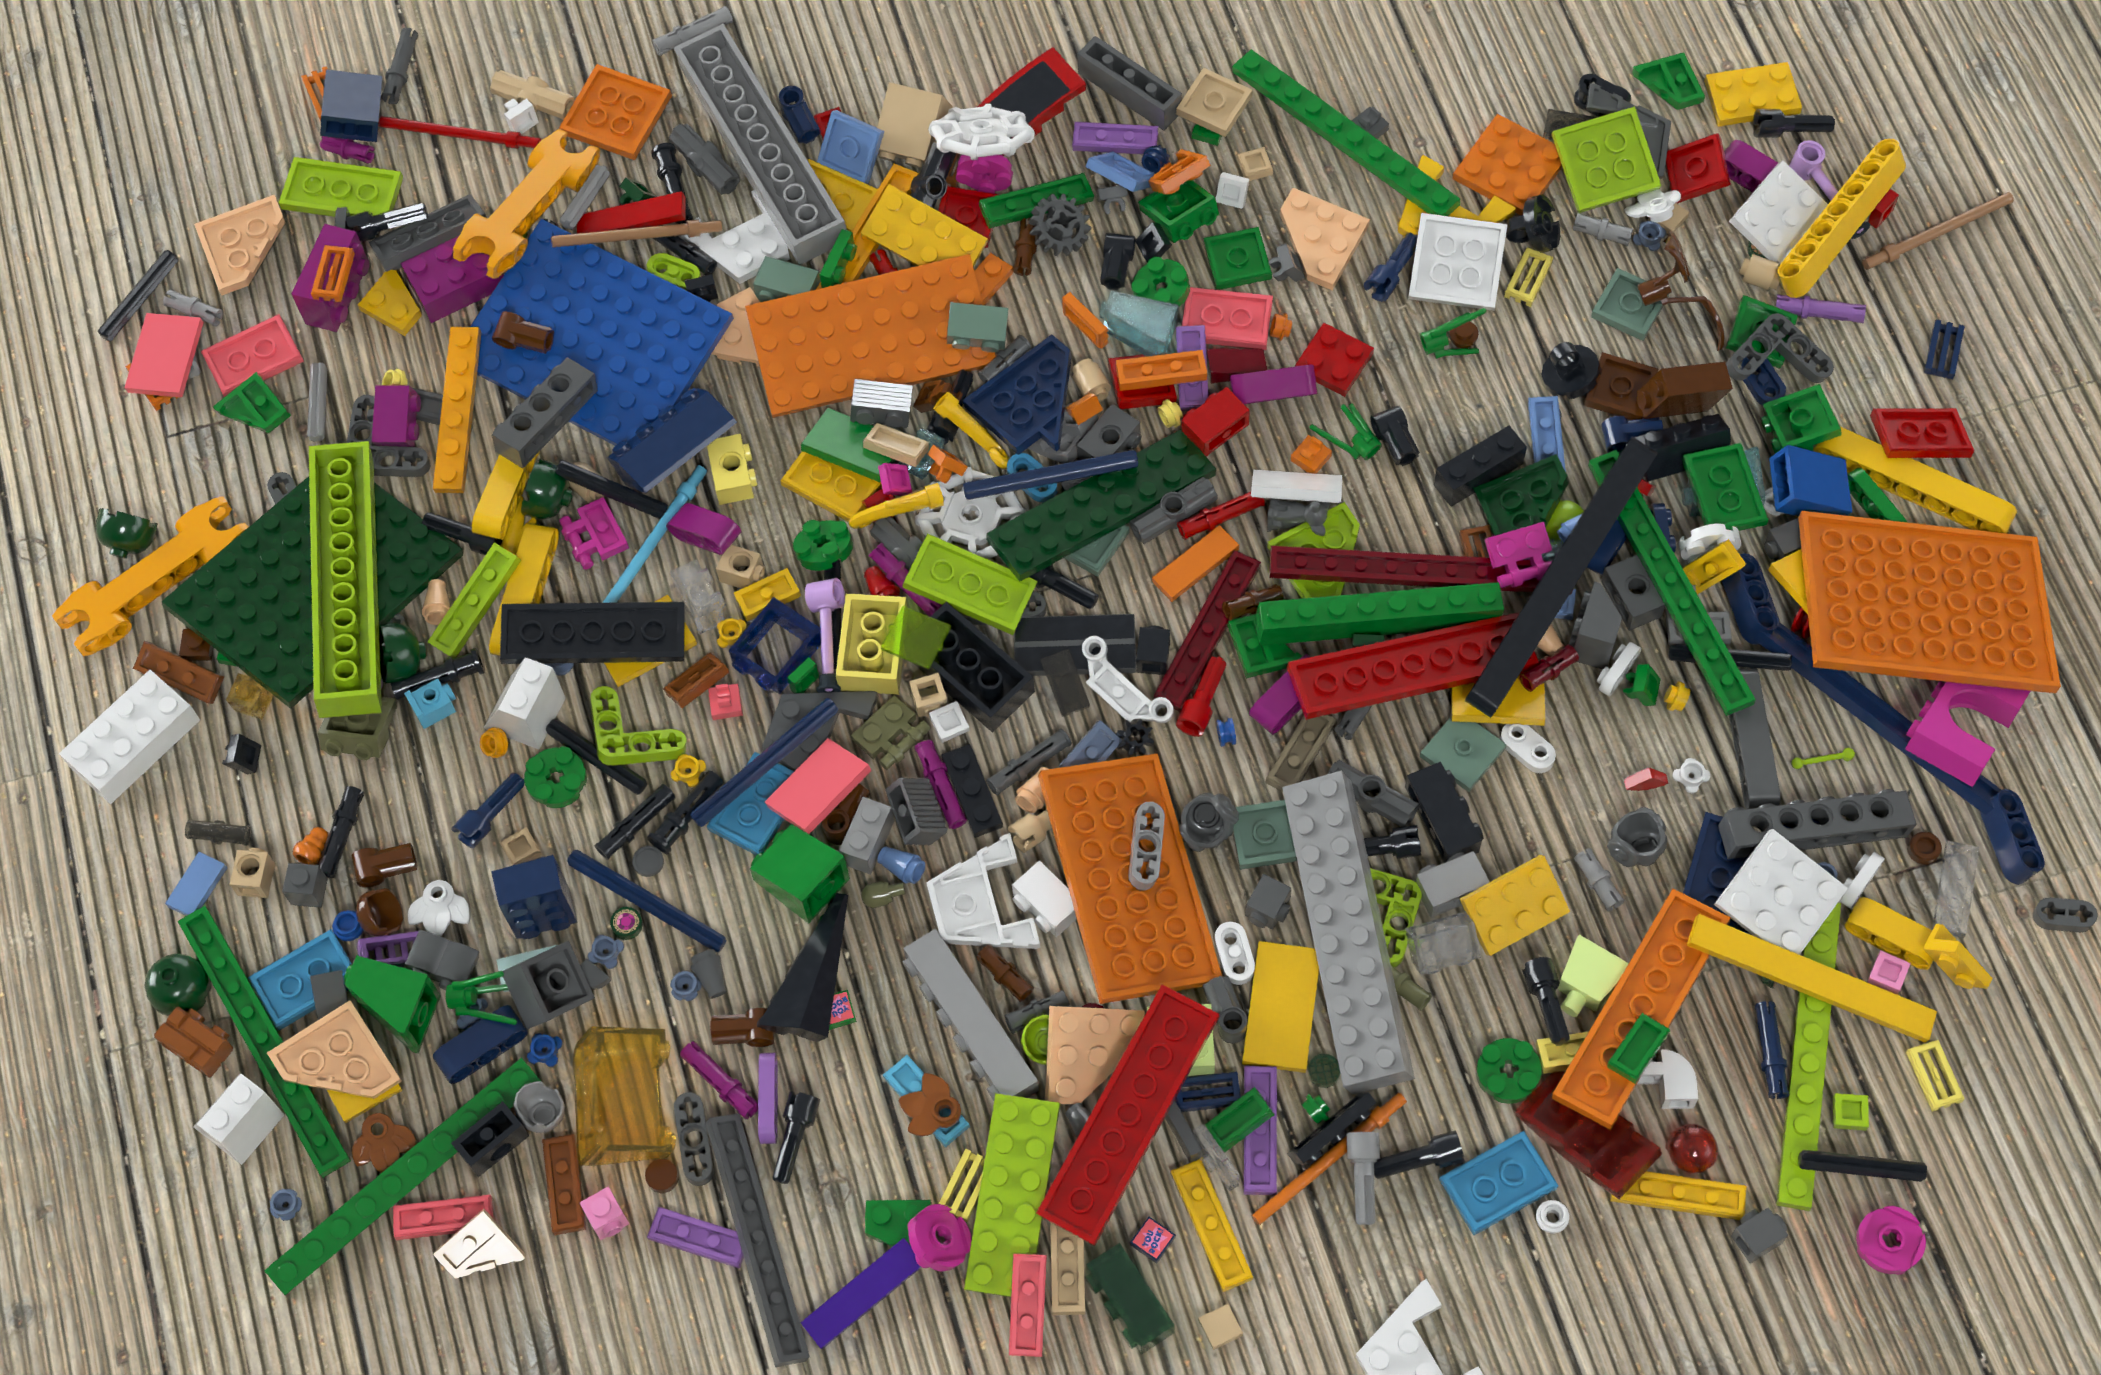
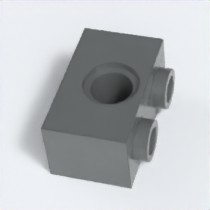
M1111 404L1078 443L1077 460L1126 452L1130 449L1134 450L1142 438L1140 421ZM1112 440L1116 441L1117 443L1107 444L1106 442Z
M1637 555L1604 569L1601 582L1629 631L1662 617L1665 605ZM1630 589H1637L1642 594H1634Z

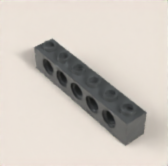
M1886 789L1871 795L1854 793L1846 798L1835 799L1833 796H1827L1813 802L1795 800L1787 805L1780 806L1769 803L1747 810L1743 807H1736L1725 813L1718 827L1727 859L1749 857L1771 829L1777 831L1799 850H1809L1906 838L1917 823L1907 791L1894 792L1893 789ZM1872 812L1877 813L1881 818L1876 817ZM1842 815L1848 817L1851 821L1845 820ZM1812 819L1819 821L1821 825L1814 823ZM1781 822L1788 824L1791 829L1783 826ZM1751 826L1757 827L1761 832L1755 831Z

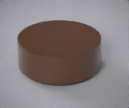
M1930 832L1916 833L1908 844L1909 856L1913 861L1922 865L1935 862L1942 850L1940 840Z
M657 1159L648 1165L645 1179L648 1186L654 1192L667 1193L676 1187L679 1173L671 1161Z

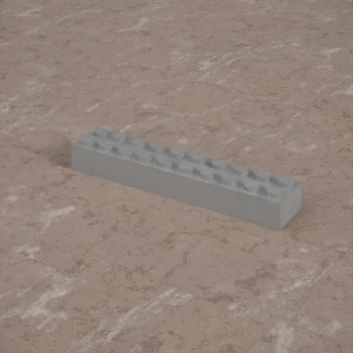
M724 24L675 46L674 50L681 70L797 263L801 265L831 250L841 229L847 230L845 221Z
M1341 770L1282 787L1343 1087L1354 1095L1415 1079L1352 781Z

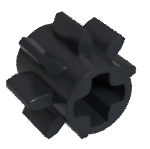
M1139 719L1136 724L1132 725L1126 720L1124 722L1126 731L1118 730L1116 732V735L1123 740L1117 749L1124 748L1128 751V758L1135 752H1139L1141 756L1145 755L1146 749L1144 745L1152 746L1154 744V741L1148 738L1153 728H1145L1141 725L1142 719ZM1131 734L1133 736L1139 735L1141 739L1139 742L1136 740L1130 741L1129 737Z

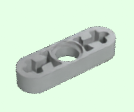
M1154 802L1141 804L1134 816L1128 877L1130 883L1140 890L1152 888L1160 872L1165 813L1162 807ZM1146 813H1150L1152 819H1154L1150 830H1145L1147 826ZM1142 839L1150 840L1154 844L1155 850L1145 852L1141 850L1138 842ZM1143 862H1148L1146 865V874L1149 875L1147 879H1143L1142 874L1139 873Z

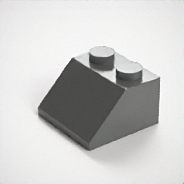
M569 941L503 970L504 981L526 1029L547 1022L595 998Z

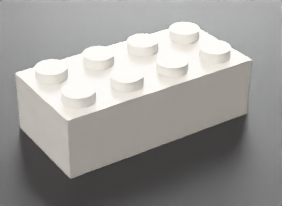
M149 670L66 746L59 755L78 776L111 804L192 729L200 719L189 703L154 672Z

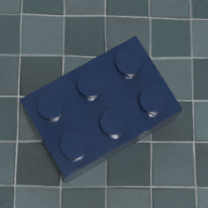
M554 855L491 871L498 905L516 939H532L541 932L548 930L561 931L569 928L571 924L578 923L570 888Z

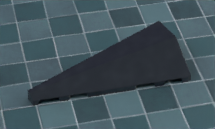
M834 894L832 902L818 920L817 927L806 940L785 975V980L778 992L773 995L764 1015L759 1018L756 1027L781 1035L790 1033L815 1042L828 1038L849 895Z

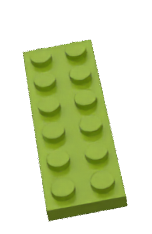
M995 1093L964 1290L1011 1297L1013 1254H1037L1043 1218L1037 1215L1036 1212L1047 1194L1060 1103Z

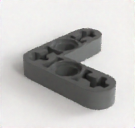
M1778 313L1772 314L1765 319L1726 363L1731 378L1739 381L1745 380L1775 349L1811 382L1821 383L1834 371V365L1830 357L1791 321ZM1773 325L1779 327L1776 333L1772 330ZM1789 335L1790 337L1784 342L1782 339ZM1752 341L1761 342L1765 348L1764 353H1757L1752 347ZM1791 342L1799 343L1803 348V354L1798 355L1794 353L1791 349ZM1810 355L1811 358L1805 362L1804 359ZM1747 357L1750 361L1742 370L1739 369V363ZM1817 364L1822 367L1820 372L1815 370Z
M362 395L358 397L352 408L347 443L369 441L374 462V476L421 477L430 470L431 462L426 451L422 448L376 446L372 443L374 396ZM367 406H372L373 409L368 410L367 418L369 421L365 420L363 410H366ZM364 429L371 431L367 439H356V434ZM384 457H395L392 465L387 467L380 465ZM416 458L421 459L417 466H412L411 463H414Z

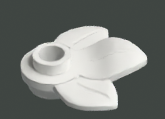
M1660 189L1637 196L1638 203L1626 207L1624 212L1630 217L1648 216L1652 222H1663L1673 216L1674 204L1681 199V194L1677 190L1663 193Z
M436 880L429 883L423 891V896L411 904L408 910V922L410 925L423 922L427 932L442 936L450 921L468 924L470 921V909L466 900L456 895L448 882ZM443 891L441 897L433 898L435 892Z

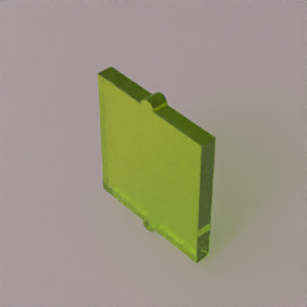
M902 606L894 623L889 625V632L881 645V650L930 669L937 653L943 650L942 644L951 629V625Z

